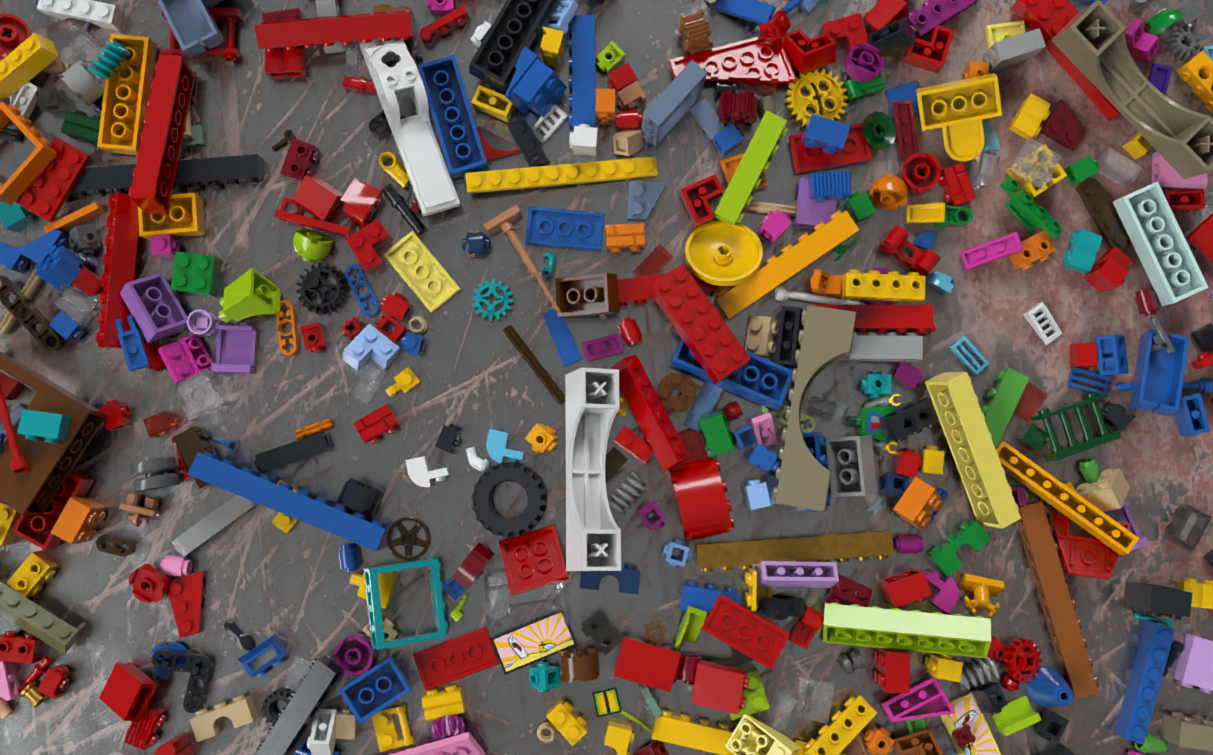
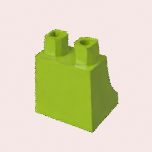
M250 268L224 289V296L219 301L223 310L219 312L218 317L228 323L232 319L239 322L256 315H276L280 312L281 291L276 284L253 268Z

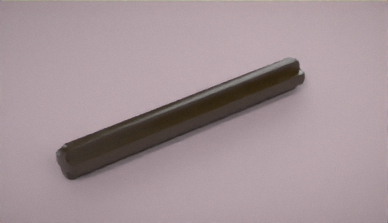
M511 325L505 327L503 332L555 401L559 405L565 402V395L515 329Z

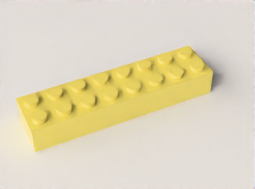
M945 372L925 381L976 520L980 525L1003 529L1021 519L1018 512L1019 508L1012 495V489L1007 482L1005 470L1001 466L999 454L994 447L992 435L987 428L985 416L980 409L978 397L974 393L971 378L967 372Z

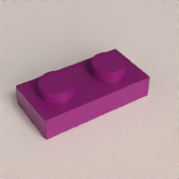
M620 333L582 342L587 361L624 352Z

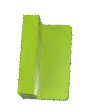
M691 606L687 607L677 631L674 648L678 649L681 640L695 644L706 619V611Z
M1025 695L1007 702L1008 704L1002 708L1000 713L992 715L999 732L1004 736H1008L1041 721L1039 713L1032 709Z

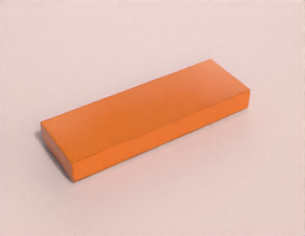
M94 202L43 228L46 234L52 230L64 233L73 229L76 225H81L106 213L104 206Z

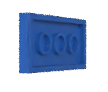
M529 206L525 245L601 252L605 213Z

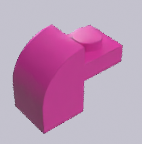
M1135 18L1131 25L1126 27L1125 39L1130 55L1135 59L1150 63L1160 49L1159 37L1145 33L1143 20Z
M924 570L927 582L936 587L927 601L949 614L959 596L956 582L950 576H943L942 578L940 574L933 570L931 572Z

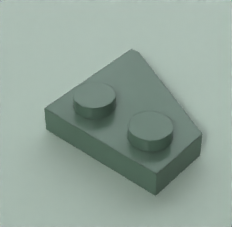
M637 683L644 697V706L648 713H653L655 717L663 714L661 705L651 688Z

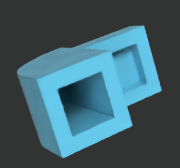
M489 429L486 448L494 461L503 463L504 457H508L507 461L514 463L524 460V452L507 449L510 433Z

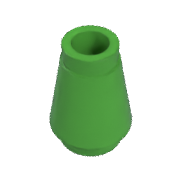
M1094 457L1081 459L1078 467L1086 483L1097 482L1099 478L1098 462Z
M1147 733L1144 744L1134 742L1136 749L1142 753H1165L1168 749L1166 741Z

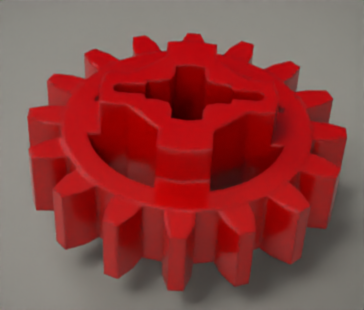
M1019 638V640H1013L1014 645L1008 644L1009 651L1004 652L1007 655V658L1003 659V661L1007 662L1004 669L1009 670L1007 675L1012 676L1013 680L1026 683L1027 680H1033L1032 675H1038L1036 670L1041 669L1038 664L1042 662V659L1039 658L1041 651L1037 650L1038 645L1033 644L1034 641Z

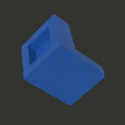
M751 424L732 432L739 450L757 443L751 430Z

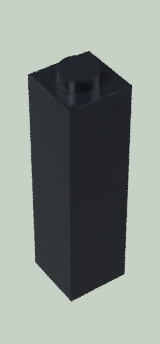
M321 432L256 454L254 462L256 469L260 473H268L330 452L332 449L327 434Z

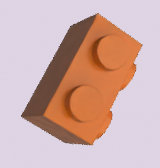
M1044 230L1022 241L1024 251L1010 255L1009 258L1015 270L1021 267L1023 270L1034 266V261L1039 259L1042 262L1050 258V253L1056 251V248L1048 233Z

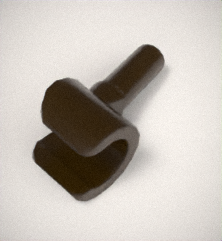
M288 129L284 132V138L271 148L275 151L286 143L291 144L292 139H296V136L287 138L293 133L292 130Z

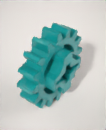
M486 279L484 286L479 283L480 289H474L473 292L476 296L471 297L473 301H476L472 305L473 308H478L476 313L478 315L483 313V319L489 316L490 321H493L495 316L500 320L501 314L507 316L506 309L512 310L509 303H514L512 299H509L513 295L512 292H507L509 286L502 287L503 282L500 280L496 284L495 279H492L491 283ZM489 288V291L485 295H481L486 289ZM497 288L504 293L505 297L497 294ZM492 296H494L497 299V301H494L493 304H491L488 301V299H491ZM480 303L488 306V312L481 307ZM500 305H504L499 311L496 312V309Z

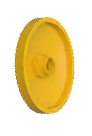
M721 220L701 225L691 233L685 246V260L690 271L702 281L712 285L733 286L743 283L757 273L762 263L763 247L760 239L751 229L737 222L734 227Z

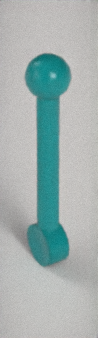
M1140 612L1134 613L1135 619L1142 618L1163 623L1168 627L1174 626L1172 619L1163 620L1142 615Z

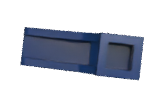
M52 230L23 247H13L1 242L0 264L20 273L27 266L28 259L36 263L41 260L44 261L48 257V251L52 246H66L69 235L58 230Z

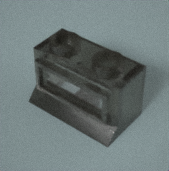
M1180 504L1174 511L1172 522L1166 526L1163 538L1182 549L1194 551L1212 516L1190 505Z

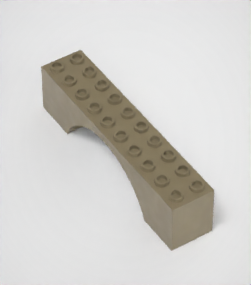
M1096 0L1080 11L1051 39L1183 179L1207 173L1213 168V119L1209 115L1191 111L1175 103L1147 80L1134 63L1128 51L1125 39L1126 27L1100 0Z
M810 305L807 306V311L803 310L801 322L804 330H800L798 338L801 348L796 350L795 356L798 367L793 369L792 380L795 385L794 389L790 388L789 400L792 403L791 408H787L785 420L788 422V428L784 427L782 439L785 441V446L780 448L779 459L782 460L781 467H777L776 479L779 482L778 487H774L772 499L776 500V504L825 512L831 471L823 467L814 458L804 442L800 421L801 407L805 394L813 380L831 364L850 357L856 312Z

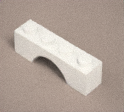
M39 0L37 6L40 12L50 18L65 21L66 18H75L93 23L101 28L120 32L125 14L116 5L92 0Z

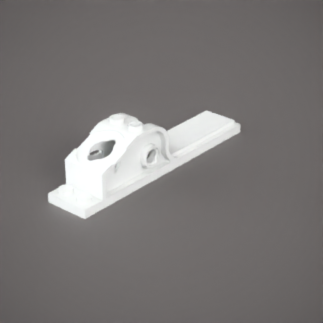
M398 37L391 38V41L386 42L374 39L371 43H360L362 54L423 217L460 206L458 195L430 123L428 99L422 79L404 41H399ZM395 59L397 61L394 67H388L384 64V62ZM407 89L410 98L412 97L417 115L400 119V110L395 92Z

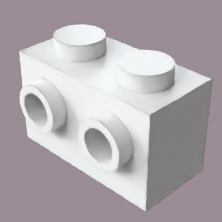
M587 124L574 126V132H570L569 139L570 149H573L574 155L596 157L598 128L590 127Z
M318 709L315 719L312 720L311 736L308 737L307 748L310 749L311 755H333L336 742L335 720L337 709Z

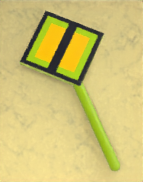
M616 687L592 692L597 717L621 713L647 731H652L649 726L621 709Z

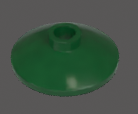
M877 111L869 114L864 119L862 126L863 135L872 147L886 149L894 143L896 128L890 116Z

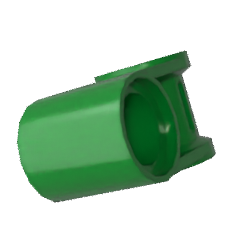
M945 205V222L933 223V226L964 227L972 220L973 212L968 207ZM958 213L964 214L966 220L961 221L958 218Z

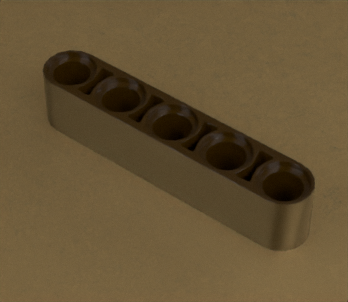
M0 275L2 281L0 302L46 350L62 349L65 345V338L49 326L50 321L7 276ZM11 293H14L16 296V299L13 303L9 301V295ZM27 307L30 313L25 318L22 312ZM39 322L43 324L41 332H38L36 329V325ZM53 336L57 339V344L54 347L50 344V339Z

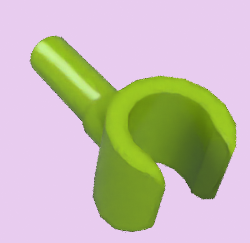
M464 594L460 603L451 612V618L455 622L463 616L460 609L469 597Z

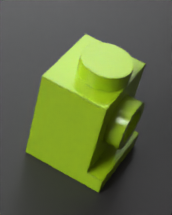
M613 41L596 56L597 68L601 72L605 71L607 74L614 71L625 61V53ZM610 55L612 59L608 60L606 57Z

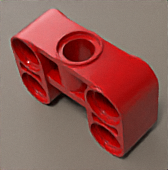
M895 225L880 242V248L892 255L912 272L919 273V276H928L940 261V256L930 249L924 251L918 249L907 240L909 233L902 227ZM904 249H907V250L910 251V253H911V257H910V258H907V257L904 256V254H903V250H904Z

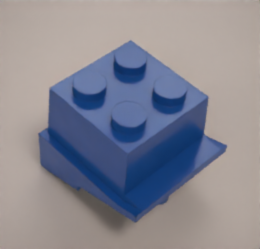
M524 47L515 65L516 71L506 90L505 97L525 117L528 110L531 109L544 118L552 110L558 99L564 95L567 87L555 72L545 65L538 55Z

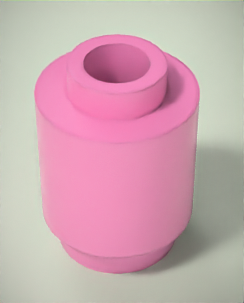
M167 555L165 559H162L160 569L164 575L184 577L191 573L192 560H188L187 557Z

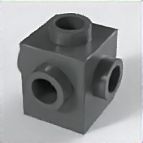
M76 225L69 231V243L74 250V254L92 255L95 253L94 251L101 247V237L97 233L96 225Z

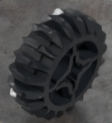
M318 263L317 268L311 265L312 271L304 269L307 275H299L303 281L297 282L301 289L296 290V293L302 294L298 297L299 301H304L302 306L308 307L310 312L315 310V314L318 315L321 311L324 315H327L328 309L334 313V306L340 309L341 305L339 302H346L342 298L343 295H349L348 292L344 291V289L349 288V285L343 284L347 281L346 277H342L343 272L341 270L337 271L336 266L331 268L329 263H326L325 266L322 263ZM324 274L332 275L336 284H328ZM317 277L316 283L310 286L312 280ZM323 285H324L325 287H329V288L323 289V293H322L321 291H319V289H322V288H323ZM336 292L335 296L329 301V295ZM309 293L318 294L321 304L314 303Z

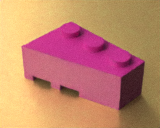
M934 676L910 687V693H899L880 703L889 722L955 714L952 705Z

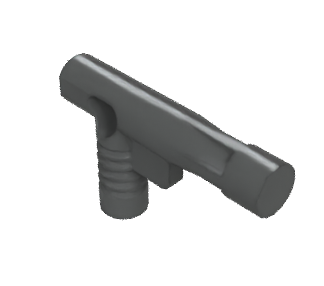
M1158 317L1150 318L1149 320L1157 335L1153 336L1155 343L1151 344L1150 353L1164 348L1168 354L1176 351Z

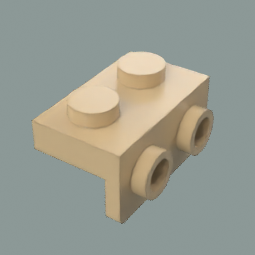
M750 315L745 350L755 355L773 358V353L776 351V334L779 332L778 320L772 317Z

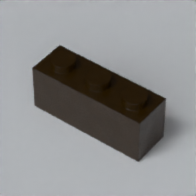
M193 426L173 437L189 470L198 452L204 454L207 451L217 455L214 447L209 445L207 441L208 436L205 430L197 426ZM194 478L199 489H205L212 485Z

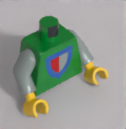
M901 394L874 398L865 403L864 408L859 409V416H848V427H858V436L872 435L873 449L889 451L897 455L898 452L892 451V448L895 445H900L892 442V440H886L879 418L894 412L895 406L903 404L896 402V397L902 396Z

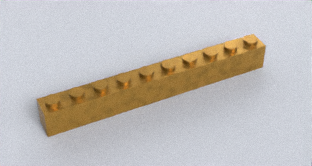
M890 530L695 544L697 568L701 569L702 572L713 571V568L721 567V570H732L733 566H740V569H750L752 565H758L761 561L810 562L818 560V562H830V559H837V562H848L849 558L857 557L858 561L869 560L870 556H876V559H888V555H894L892 531Z

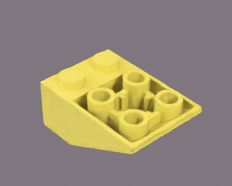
M746 713L725 745L734 755H797L801 749L785 735Z

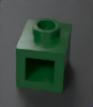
M1029 423L1022 427L1014 440L1029 451H1038V449L1041 450L1046 445L1048 436L1046 432L1034 423Z

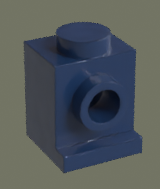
M886 472L879 477L878 496L884 495L901 498L910 485L909 476Z

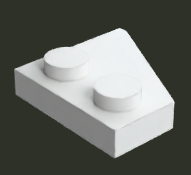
M28 81L9 97V106L13 104L22 111L21 115L29 119L43 89Z

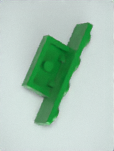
M1010 176L1005 178L1000 187L1011 199L1004 206L1030 232L1041 226L1056 240L1063 232L1060 223L1054 220L1045 208L1039 206L1033 200V197L1019 186L1016 180Z

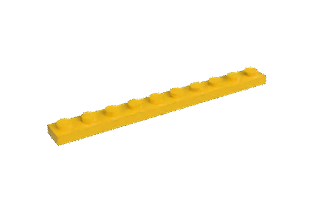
M656 156L465 173L467 194L657 177L658 175Z

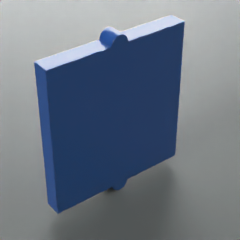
M916 81L904 85L899 84L898 87L885 91L891 110L893 102L912 100L914 116L919 115L916 94L918 86Z

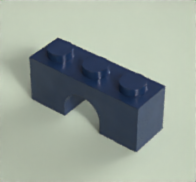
M625 564V567H621V571H581L580 588L599 590L601 579L610 575L614 576L619 582L618 592L638 594L640 569H637V565Z

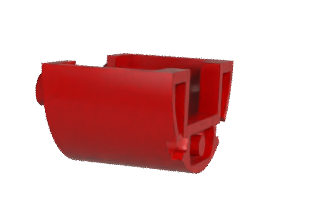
M712 456L679 464L668 469L682 521L681 525L685 542L732 531V528H735L733 518L729 514V512L733 511L730 499L726 500L725 492H728L726 481H721L719 474L721 471L719 460H715Z

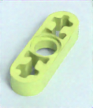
M782 404L783 410L780 412L779 418L776 417L778 414L776 412H771L770 414L773 420L788 426V422L783 419V414L790 407ZM762 405V413L766 414L768 409ZM801 412L800 420L806 421L808 419V423L811 425L810 428L807 427L804 430L803 424H801L802 433H809L814 430L815 421L811 416Z

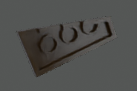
M1095 178L1075 187L1109 249L1116 246L1119 250H1122L1131 245L1132 242L1113 204V201H1115L1114 197Z

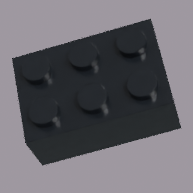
M1126 581L1123 604L1131 606V610L1151 616L1161 617L1162 615L1181 620L1182 616L1190 617L1193 593L1166 586Z

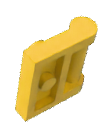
M405 704L382 709L372 716L380 752L415 743L414 737L410 733L405 713L407 710ZM394 713H398L403 739L398 737Z

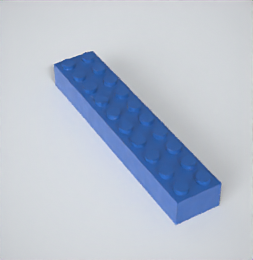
M207 451L204 454L197 453L187 474L374 551H378L387 529L383 528L385 525L375 520H372V523L365 521V516L356 512L350 515L347 513L348 509L339 505H335V508L329 506V501L319 497L313 500L311 499L312 494L300 489L296 493L292 491L294 487L280 482L279 485L274 484L275 479L263 474L257 477L255 476L256 471L244 466L240 470L237 468L238 464L223 459V462L218 461L219 456Z

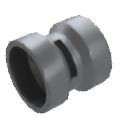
M858 649L853 650L849 655L839 656L847 675L853 673L856 669L866 668L864 659Z

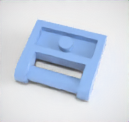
M556 0L538 32L544 33L543 27L564 31L565 34L568 31V23L574 17L579 5L574 0ZM549 21H558V23L552 24Z

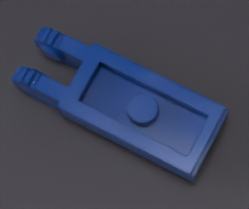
M132 315L128 316L131 330L126 332L121 319H116L115 323L119 332L118 338L129 371L133 372L149 367V359L134 317Z

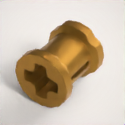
M31 682L22 690L20 696L22 698L26 697L33 704L32 706L37 708L48 696L37 691L36 683Z

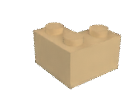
M1120 468L1114 470L1106 469L1101 472L1097 482L1083 483L1077 487L1075 492L1104 512L1122 508L1130 486Z

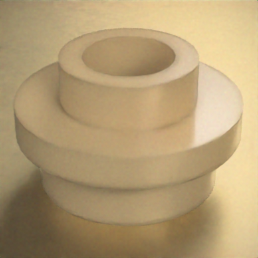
M414 316L408 322V329L413 334L422 335L427 330V321L421 316ZM418 322L421 323L420 329L415 328V324Z
M550 722L542 723L537 729V736L542 742L549 743L556 737V728ZM549 729L551 733L549 735H545L543 733V730Z

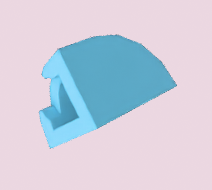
M982 121L984 147L978 156H981L986 151L994 153L1001 150L996 132L985 121Z
M931 271L926 276L925 285L943 295H947L951 292L954 286L952 283L955 279L945 273Z

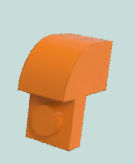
M814 269L810 280L812 292L819 295L842 298L843 275H831L822 270Z

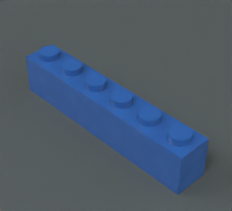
M595 14L574 15L572 21L568 23V33H572V40H568L569 52H572V59L568 60L569 70H572V77H569V89H572V96H569V108H572V115H569V126L573 127V132L574 126H579V124H587L590 127L596 128Z
M1146 620L1115 728V734L1144 744L1176 629Z

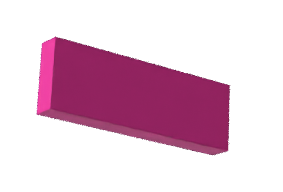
M1014 232L962 251L960 254L968 271L1024 251L1018 232Z

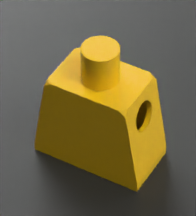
M400 571L378 574L381 608L383 609L388 608ZM353 572L350 583L360 586L357 595L367 600L364 574Z

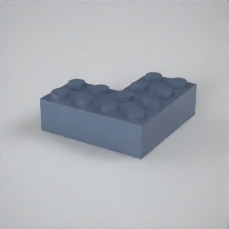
M157 0L182 51L190 58L205 52V47L211 49L225 42L208 9L223 0Z

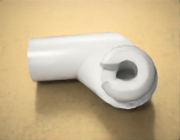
M475 447L466 449L470 466L479 471H484L490 467L489 460L477 457Z

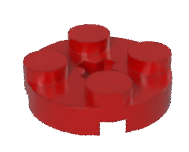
M144 564L130 574L129 586L132 584L134 588L132 592L140 601L149 604L151 602L157 603L167 594L168 577L162 575L150 564Z

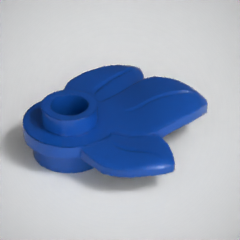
M173 642L169 645L158 644L152 649L151 656L160 648L185 652L186 647L178 642ZM171 654L170 659L161 655L156 656L159 659V663H162L163 660H170L169 665H172L174 655ZM183 656L176 659L178 666H185L187 664ZM154 666L156 674L165 681L169 678L171 671H175Z

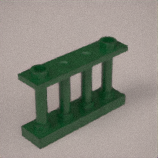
M1097 392L1086 394L1085 399L1053 410L1049 408L1037 411L1038 415L1031 417L1032 421L1042 419L1052 448H1050L1051 452L1044 454L1046 462L1058 461L1121 438L1119 430L1110 431L1109 428L1107 429L1097 400L1107 397L1106 393L1098 395ZM1090 403L1099 429L1097 436L1090 432L1082 405ZM1073 408L1083 434V441L1080 442L1074 437L1066 411ZM1059 415L1067 439L1066 447L1059 445L1050 416Z

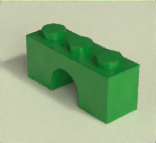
M964 521L960 524V529L955 534H949L941 546L937 545L930 551L931 555L927 558L943 576L949 577L963 565L956 555L960 545L967 544L971 550L979 551L992 539L977 521Z

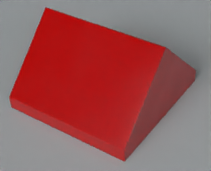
M305 175L292 201L322 221H325L343 203L341 198L344 194L317 176Z

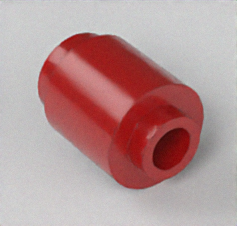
M620 110V113H615L616 128L621 130L639 129V125H642V113H638V110Z
M628 317L620 321L621 325L618 326V329L625 344L627 343L631 347L643 341L642 333L635 319L631 320Z

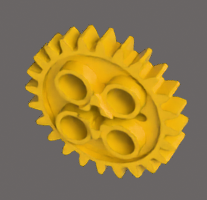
M823 68L821 73L818 72V69L814 70L813 73L808 72L806 75L800 73L799 78L796 77V83H790L789 88L791 90H787L786 95L789 97L786 98L785 102L790 103L787 107V110H792L790 117H797L795 123L802 121L801 127L805 126L807 120L812 115L807 113L806 108H812L815 111L814 115L835 121L841 119L839 115L843 116L845 113L843 109L848 104L844 101H847L848 96L843 95L847 89H841L844 82H837L839 76L832 78V71L827 75ZM819 85H825L827 91L820 90ZM800 91H808L809 96H803ZM814 96L816 99H820L819 103L817 100H813ZM825 102L831 103L832 106H833V108H832V109L826 108L825 105H824V103H825Z

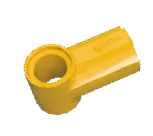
M391 152L382 153L379 157V164L382 169L403 188L409 186L411 183L404 165ZM386 159H392L393 164L391 166H385L384 161Z

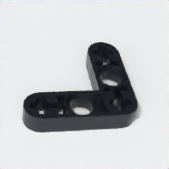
M165 648L157 649L152 656V664L155 667L190 673L183 708L188 713L197 712L201 708L211 667L210 658L203 654ZM160 653H163L165 658L170 659L171 654L174 655L172 665H169L170 660H163L162 663H159V659L156 656L158 657ZM184 656L187 658V664L185 666H178L176 659ZM201 660H205L204 663L208 664L202 670V674H206V676L193 674V672L198 673L199 665L196 663H200ZM194 679H201L203 686L195 689L192 687L191 682ZM194 693L197 694L195 702L198 703V705L196 704L194 705V708H191L190 704L187 702L191 701L192 695Z

